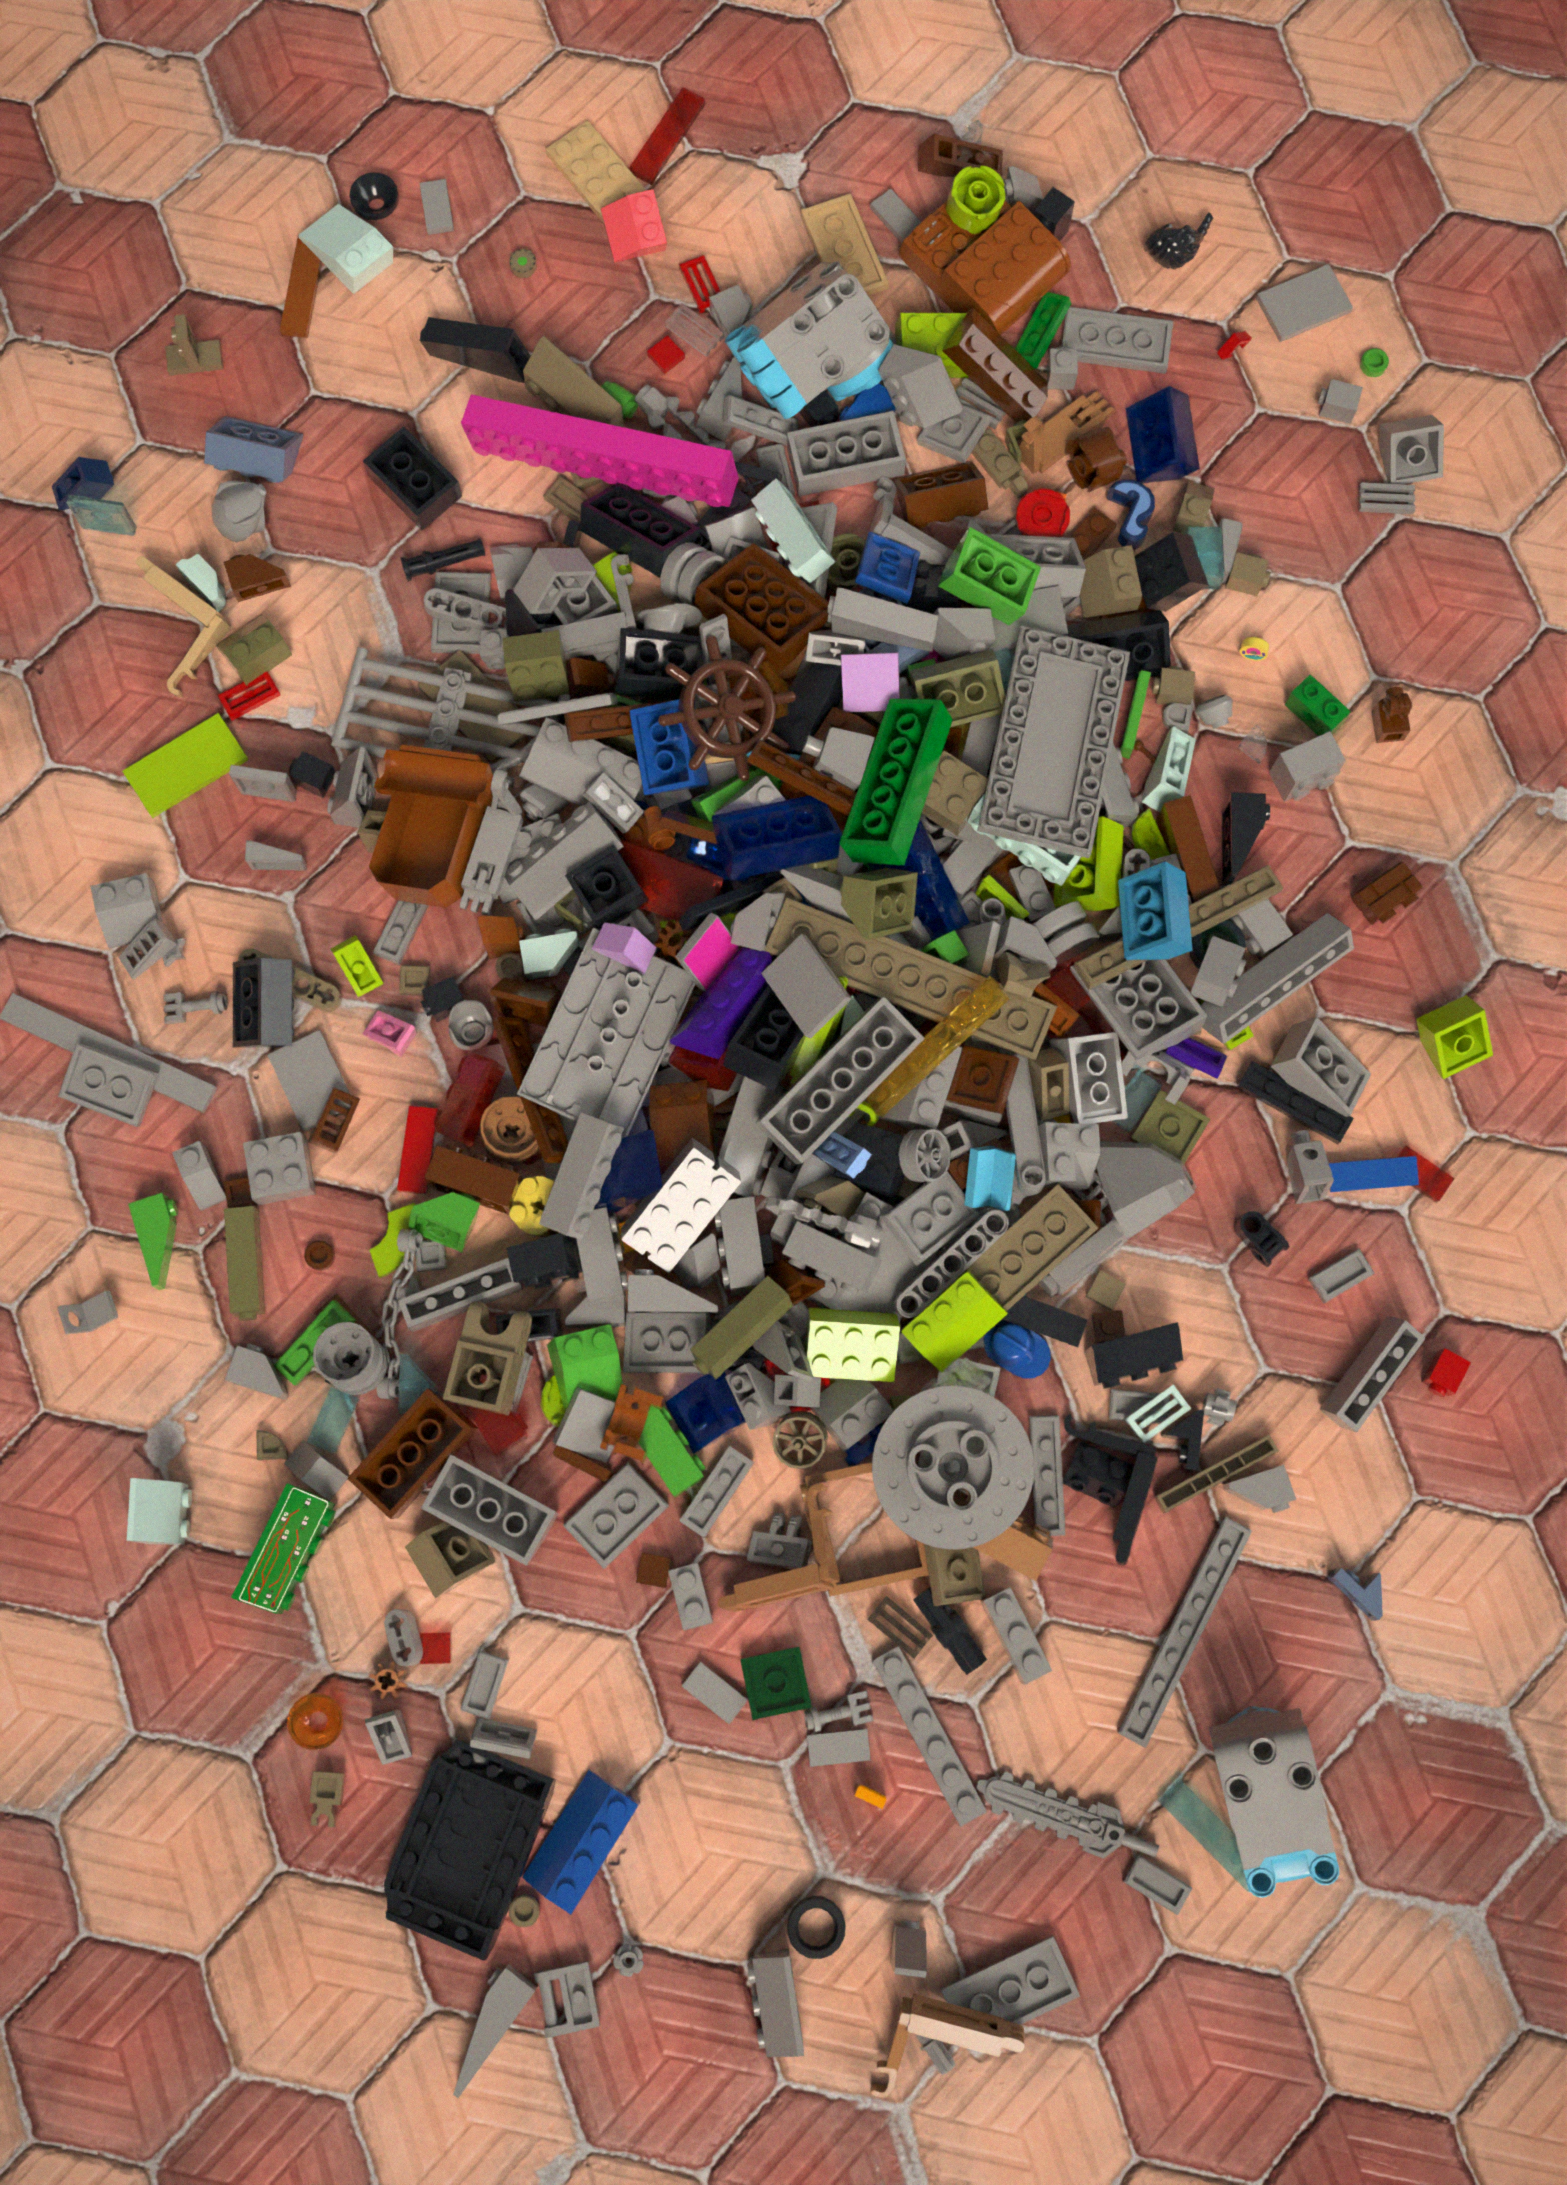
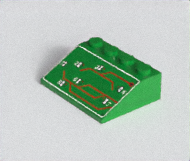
M287 1483L231 1598L275 1614H283L284 1610L288 1611L296 1597L293 1591L297 1583H302L309 1571V1566L306 1564L311 1554L316 1555L322 1544L323 1539L320 1538L324 1527H329L335 1517L336 1511L333 1510L335 1503L303 1488Z

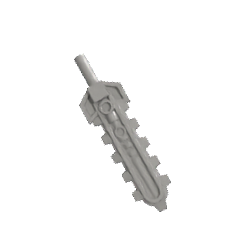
M1006 1771L1001 1777L995 1776L988 1780H978L976 1788L983 1793L986 1801L992 1805V1813L1001 1815L1003 1810L1013 1813V1820L1022 1823L1027 1818L1035 1821V1829L1044 1832L1047 1826L1057 1829L1056 1836L1066 1840L1069 1834L1078 1837V1845L1083 1846L1082 1851L1104 1859L1118 1847L1124 1845L1153 1857L1157 1855L1159 1845L1125 1833L1119 1809L1097 1802V1805L1091 1804L1088 1809L1078 1806V1798L1069 1796L1064 1801L1057 1798L1056 1790L1047 1788L1045 1793L1035 1790V1782L1027 1779L1023 1785L1013 1781V1774Z

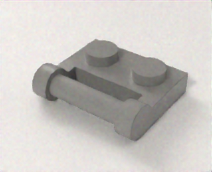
M589 1961L534 1973L535 1983H539L545 2015V2038L595 2028L601 2025ZM559 1979L567 2019L565 2023L558 2022L551 1980Z

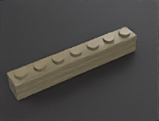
M1269 1434L1155 1496L1154 1499L1162 1513H1167L1171 1509L1279 1450Z

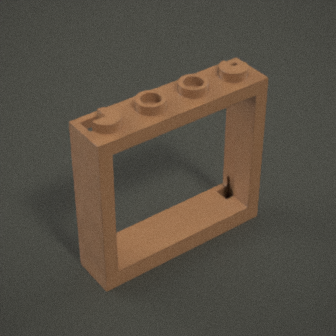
M872 1462L805 1476V1484L800 1485L803 1503L807 1502L806 1494L812 1485L872 1473ZM817 1495V1496H816V1499H817L818 1509L821 1510V1509H820V1504H819L818 1495ZM806 1514L809 1532H812L810 1515ZM915 1540L920 1563L919 1568L841 1585L833 1583L834 1588L824 1591H828L829 1597L928 1576L929 1572L924 1547L927 1544Z

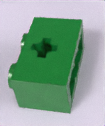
M1311 674L1291 692L1285 703V706L1318 736L1330 731L1333 735L1345 723L1351 713L1346 706Z

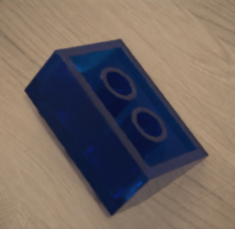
M1168 386L1126 408L1136 481L1151 483L1179 480L1200 469L1188 394Z

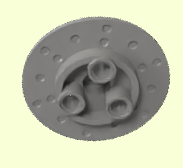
M941 1386L912 1396L888 1417L875 1443L872 1458V1474L874 1487L883 1509L895 1525L904 1533L932 1547L966 1549L984 1544L996 1538L1007 1530L1019 1517L1032 1489L1034 1458L1029 1438L1022 1424L1002 1402L985 1392L973 1388ZM972 1436L979 1437L983 1442V1449L978 1454H971L966 1448V1442ZM921 1450L928 1451L932 1456V1463L927 1468H920L915 1463V1456ZM951 1458H955L960 1464L959 1472H954L953 1476L947 1475L943 1468L944 1463L950 1462ZM959 1488L966 1489L970 1494V1501L964 1506H958L953 1501V1494Z

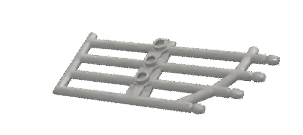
M357 647L331 746L355 751L359 747H365L369 755L384 758L386 749L390 748L344 738L348 723L351 722L425 739L424 748L452 751L453 746L504 758L490 765L491 772L494 775L496 769L505 771L526 762L541 727L523 722L499 725L497 716L463 709L467 694H475L527 707L568 701L571 697L566 694L559 695L557 702L542 698L514 702L511 691L472 683L471 673L453 668H445L443 676L367 659L368 650ZM363 669L440 686L437 700L432 702L359 685ZM357 695L433 713L429 729L353 712L352 708L355 697ZM564 714L549 718L559 723ZM460 720L534 736V738L521 750L456 736ZM507 776L506 779L510 780L509 787H513L515 779Z

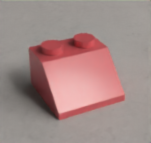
M653 189L627 195L601 208L614 263L666 250L667 241Z

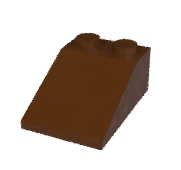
M516 975L512 979L507 977L501 979L491 988L489 994L499 1017L521 1018L525 1023L548 1027L562 997L561 991L554 984L548 982H541L540 985L529 983V979Z
M707 1079L650 1086L649 1113L655 1178H661L691 1138H694L714 1153V1097Z

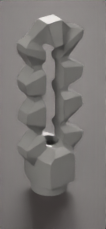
M649 384L644 386L636 395L635 402L639 404V408L647 415L648 424L652 430L664 428V436L686 441L663 419L669 411L703 445L721 449L725 448L726 444L723 441L708 439V432L694 426L695 415L692 411L677 412L680 401L677 397L664 396L656 387H651Z
M769 1197L765 1205V1209L777 1216L793 1214L797 1221L802 1223L814 1221L816 1227L820 1229L831 1230L837 1228L840 1235L844 1236L846 1244L864 1250L869 1249V1247L876 1249L883 1231L882 1226L876 1225L877 1220L855 1214L848 1221L845 1217L824 1214L817 1208H805L801 1203L791 1199Z

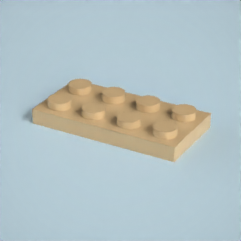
M588 120L545 148L548 158L603 224L601 208L627 195L647 191Z
M851 193L801 210L802 220L820 263L839 261L846 272L858 279L868 296L889 288V282Z

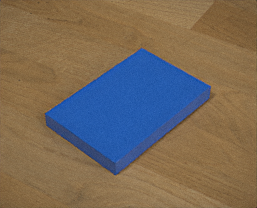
M869 532L865 539L855 583L908 603L912 594L920 552Z

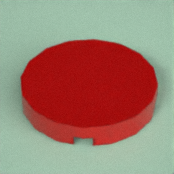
M1039 488L1022 497L1017 506L1015 517L1018 531L1023 536H1063L1070 523V509L1063 496L1051 489Z

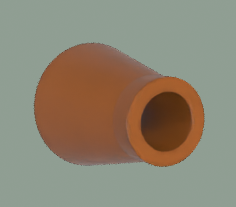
M652 806L644 811V816L646 818L648 843L655 850H664L671 847L675 842V831L661 828L660 822L663 814L660 807Z

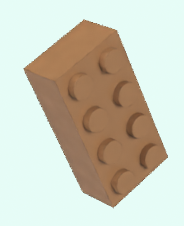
M959 1488L953 1494V1501L958 1506H964L970 1501V1494L966 1489ZM1019 1515L1014 1523L1002 1534L984 1544L973 1547L1036 1581L1053 1549V1538L1049 1536V1530L1038 1524H1034L1032 1527L1024 1523V1518Z

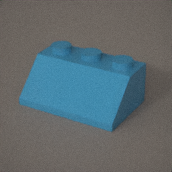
M1165 861L1118 880L1125 959L1163 960L1193 951L1186 873Z

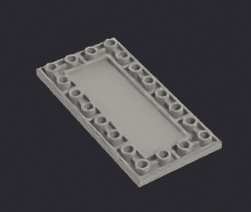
M1021 625L977 831L1085 858L1091 856L1130 652Z

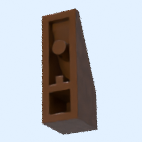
M933 134L918 145L919 172L940 177H956L966 167L980 168V166H987L995 170L1002 177L1003 150L938 134Z

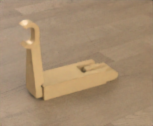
M139 556L136 559V565L146 573L143 579L206 626L167 681L169 691L175 696L183 698L182 692L176 689L177 683L184 675H188L191 679H197L193 671L223 639L231 627L227 624L228 620L218 611L144 556Z

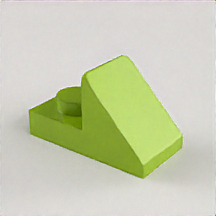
M356 935L331 948L332 953L358 997L384 984Z

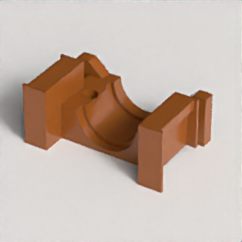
M621 1384L613 1416L606 1429L600 1448L607 1451L609 1445L614 1446V1455L619 1453L640 1460L641 1464L644 1465L647 1453L637 1449L651 1406L662 1410L665 1397L640 1390L635 1387L634 1393L631 1395L627 1393L628 1387ZM633 1404H638V1409H632ZM626 1436L628 1438L627 1441L621 1442V1438Z

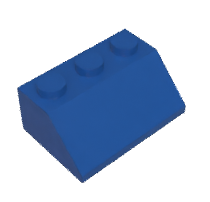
M679 700L629 710L644 795L680 791L709 785L705 759L698 770L693 771L688 766L698 747L687 736L682 724L661 726L658 723L659 716L679 712Z

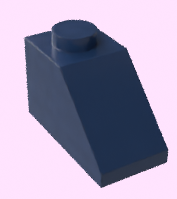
M78 457L52 485L58 510H66L99 500L114 486V482L107 461Z

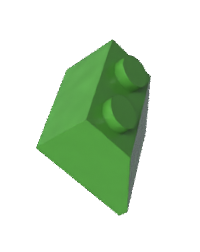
M451 1192L413 1206L408 1229H415L423 1237L462 1253L476 1223L480 1203L476 1202L474 1197L465 1193L457 1194Z

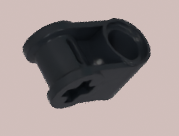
M1249 1211L1235 1221L1234 1231L1236 1235L1251 1250L1255 1258L1266 1267L1272 1264L1271 1260L1282 1250L1287 1251L1290 1248L1287 1240L1259 1212ZM1245 1219H1251L1255 1223L1256 1231L1254 1233H1250L1245 1229Z

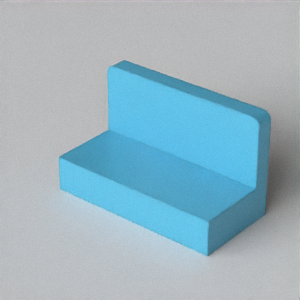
M994 1146L970 1148L965 1206L971 1208L991 1206L1002 1211L1010 1210L1016 1160L1015 1153Z

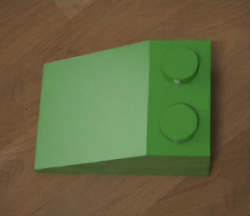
M610 1324L555 1337L547 1344L565 1412L577 1387L613 1401L617 1400L619 1389L623 1382L618 1349Z

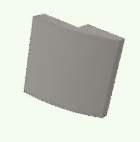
M754 506L704 525L712 552L723 556L730 537L750 544L754 543L759 547L768 549L759 520L755 515L756 510Z

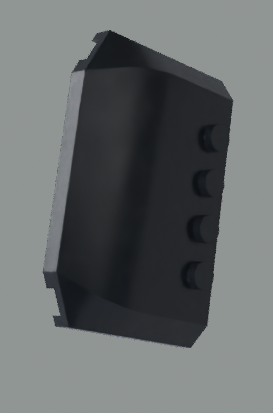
M457 1739L442 1756H439L431 1763L384 1881V1894L387 1895L386 1919L482 1961L487 1960L497 1941L552 1799L556 1779L487 1750L470 1747V1743Z

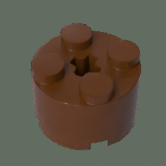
M1109 427L1095 429L1068 441L1065 453L1066 455L1070 454L1071 462L1067 463L1068 469L1079 488H1087V492H1091L1121 478L1123 466L1127 464V458L1124 451L1119 450L1114 440L1113 432Z

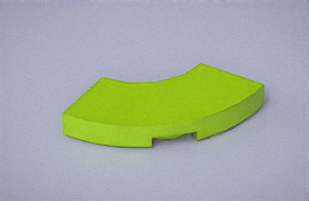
M416 1203L387 1213L389 1225L386 1236L377 1246L369 1250L379 1278L394 1272L404 1261L405 1252L399 1251L397 1238L401 1229H408L411 1210Z

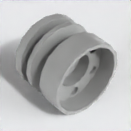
M342 1322L328 1327L318 1337L314 1346L313 1361L317 1371L343 1393L349 1395L365 1394L375 1389L386 1374L388 1357L384 1347L361 1325L352 1322Z

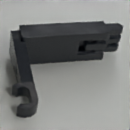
M1069 1414L1064 1421V1427L1068 1435L1137 1458L1113 1535V1542L1119 1543L1115 1556L1118 1565L1124 1566L1127 1564L1158 1463V1457H1155L1157 1448L1097 1431L1095 1421L1090 1423V1430L1086 1433L1074 1430L1070 1427L1073 1418Z

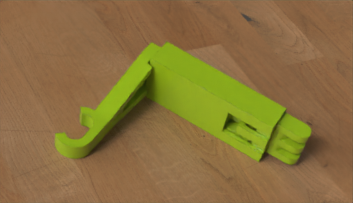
M838 977L837 979L846 990L848 985L847 977ZM847 1004L812 1038L805 1037L789 1074L793 1076L790 1084H793L829 1048ZM863 1101L857 1108L870 1115V1121L867 1125L873 1127L879 1119L878 1110ZM855 1110L848 1117L855 1114Z

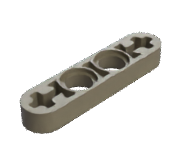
M246 949L239 955L238 961L254 959V957H273L255 949ZM292 966L294 971L292 997L325 1012H332L338 1009L342 998L335 986ZM301 979H306L310 982V988L305 993L295 991V984ZM316 989L324 995L332 992L331 995L334 1001H327L324 1004V1000L315 994Z

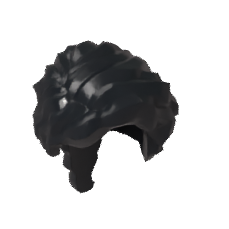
M1210 212L1207 213L1197 230L1192 229L1189 225H1185L1181 229L1173 228L1171 223L1162 226L1149 235L1144 245V251L1148 252L1153 260L1164 268L1174 270L1183 267L1187 262L1194 259L1200 243L1203 241L1207 230L1210 228L1211 221L1214 219Z

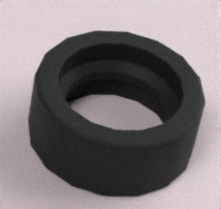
M810 1896L800 1900L792 1908L788 1917L787 1933L791 1945L798 1953L807 1958L822 1959L831 1956L840 1948L845 1937L846 1924L842 1911L833 1901L824 1896ZM813 1908L827 1911L835 1924L832 1938L821 1946H811L805 1943L798 1931V1922L801 1916L807 1910Z

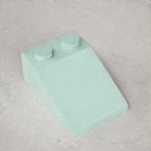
M339 204L298 235L299 239L353 294L393 264V246L375 227Z
M130 1478L127 1541L144 1544L185 1545V1538H189L191 1528L190 1520H186L187 1508H190L192 1504V1491L188 1489V1484Z

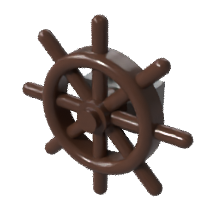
M710 635L706 638V645L711 662L701 666L691 675L673 663L666 665V673L684 686L679 697V712L659 716L658 723L661 726L682 724L687 736L698 747L688 764L691 770H698L707 754L719 758H734L739 779L747 781L750 774L745 755L752 752L759 740L767 742L784 753L788 752L789 744L771 731L776 718V705L794 702L796 694L793 691L773 694L767 680L757 671L767 654L765 648H757L748 664L734 659H722L717 638ZM726 674L739 677L733 689H730ZM714 675L716 684L705 686L701 683L708 676ZM749 685L757 697L742 700L741 697ZM760 708L759 723L743 711ZM744 726L754 734L750 739L742 743L741 738Z

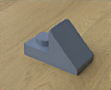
M1342 1568L1335 1569L1327 1577L1371 1621L1379 1620L1383 1616L1380 1572L1372 1574L1362 1586L1359 1585L1360 1579L1349 1569L1345 1571Z

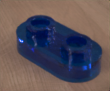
M883 1422L869 1432L871 1438L861 1444L860 1441H857L849 1449L845 1450L848 1456L844 1458V1461L849 1467L855 1466L874 1451L877 1437L884 1425Z

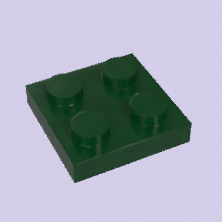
M800 1647L740 1659L752 1720L812 1708Z

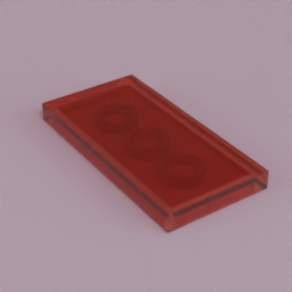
M619 838L623 847L618 852L649 899L639 907L676 921L679 916L682 917L688 907L719 895L724 876Z

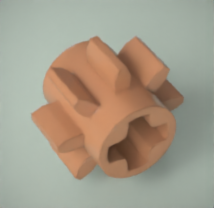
M395 1662L390 1664L389 1669H386L382 1663L378 1664L380 1672L378 1674H370L369 1676L375 1679V1686L370 1690L381 1691L382 1700L387 1698L388 1692H391L394 1698H398L399 1693L397 1690L400 1687L408 1686V1684L402 1682V1676L407 1671L398 1672L395 1670L397 1666ZM392 1673L391 1678L395 1680V1685L388 1686L386 1689V1683L382 1681V1678Z

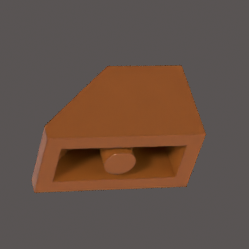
M477 917L483 944L489 959L498 958L508 952H521L519 941L526 939L522 925L517 926L514 917Z

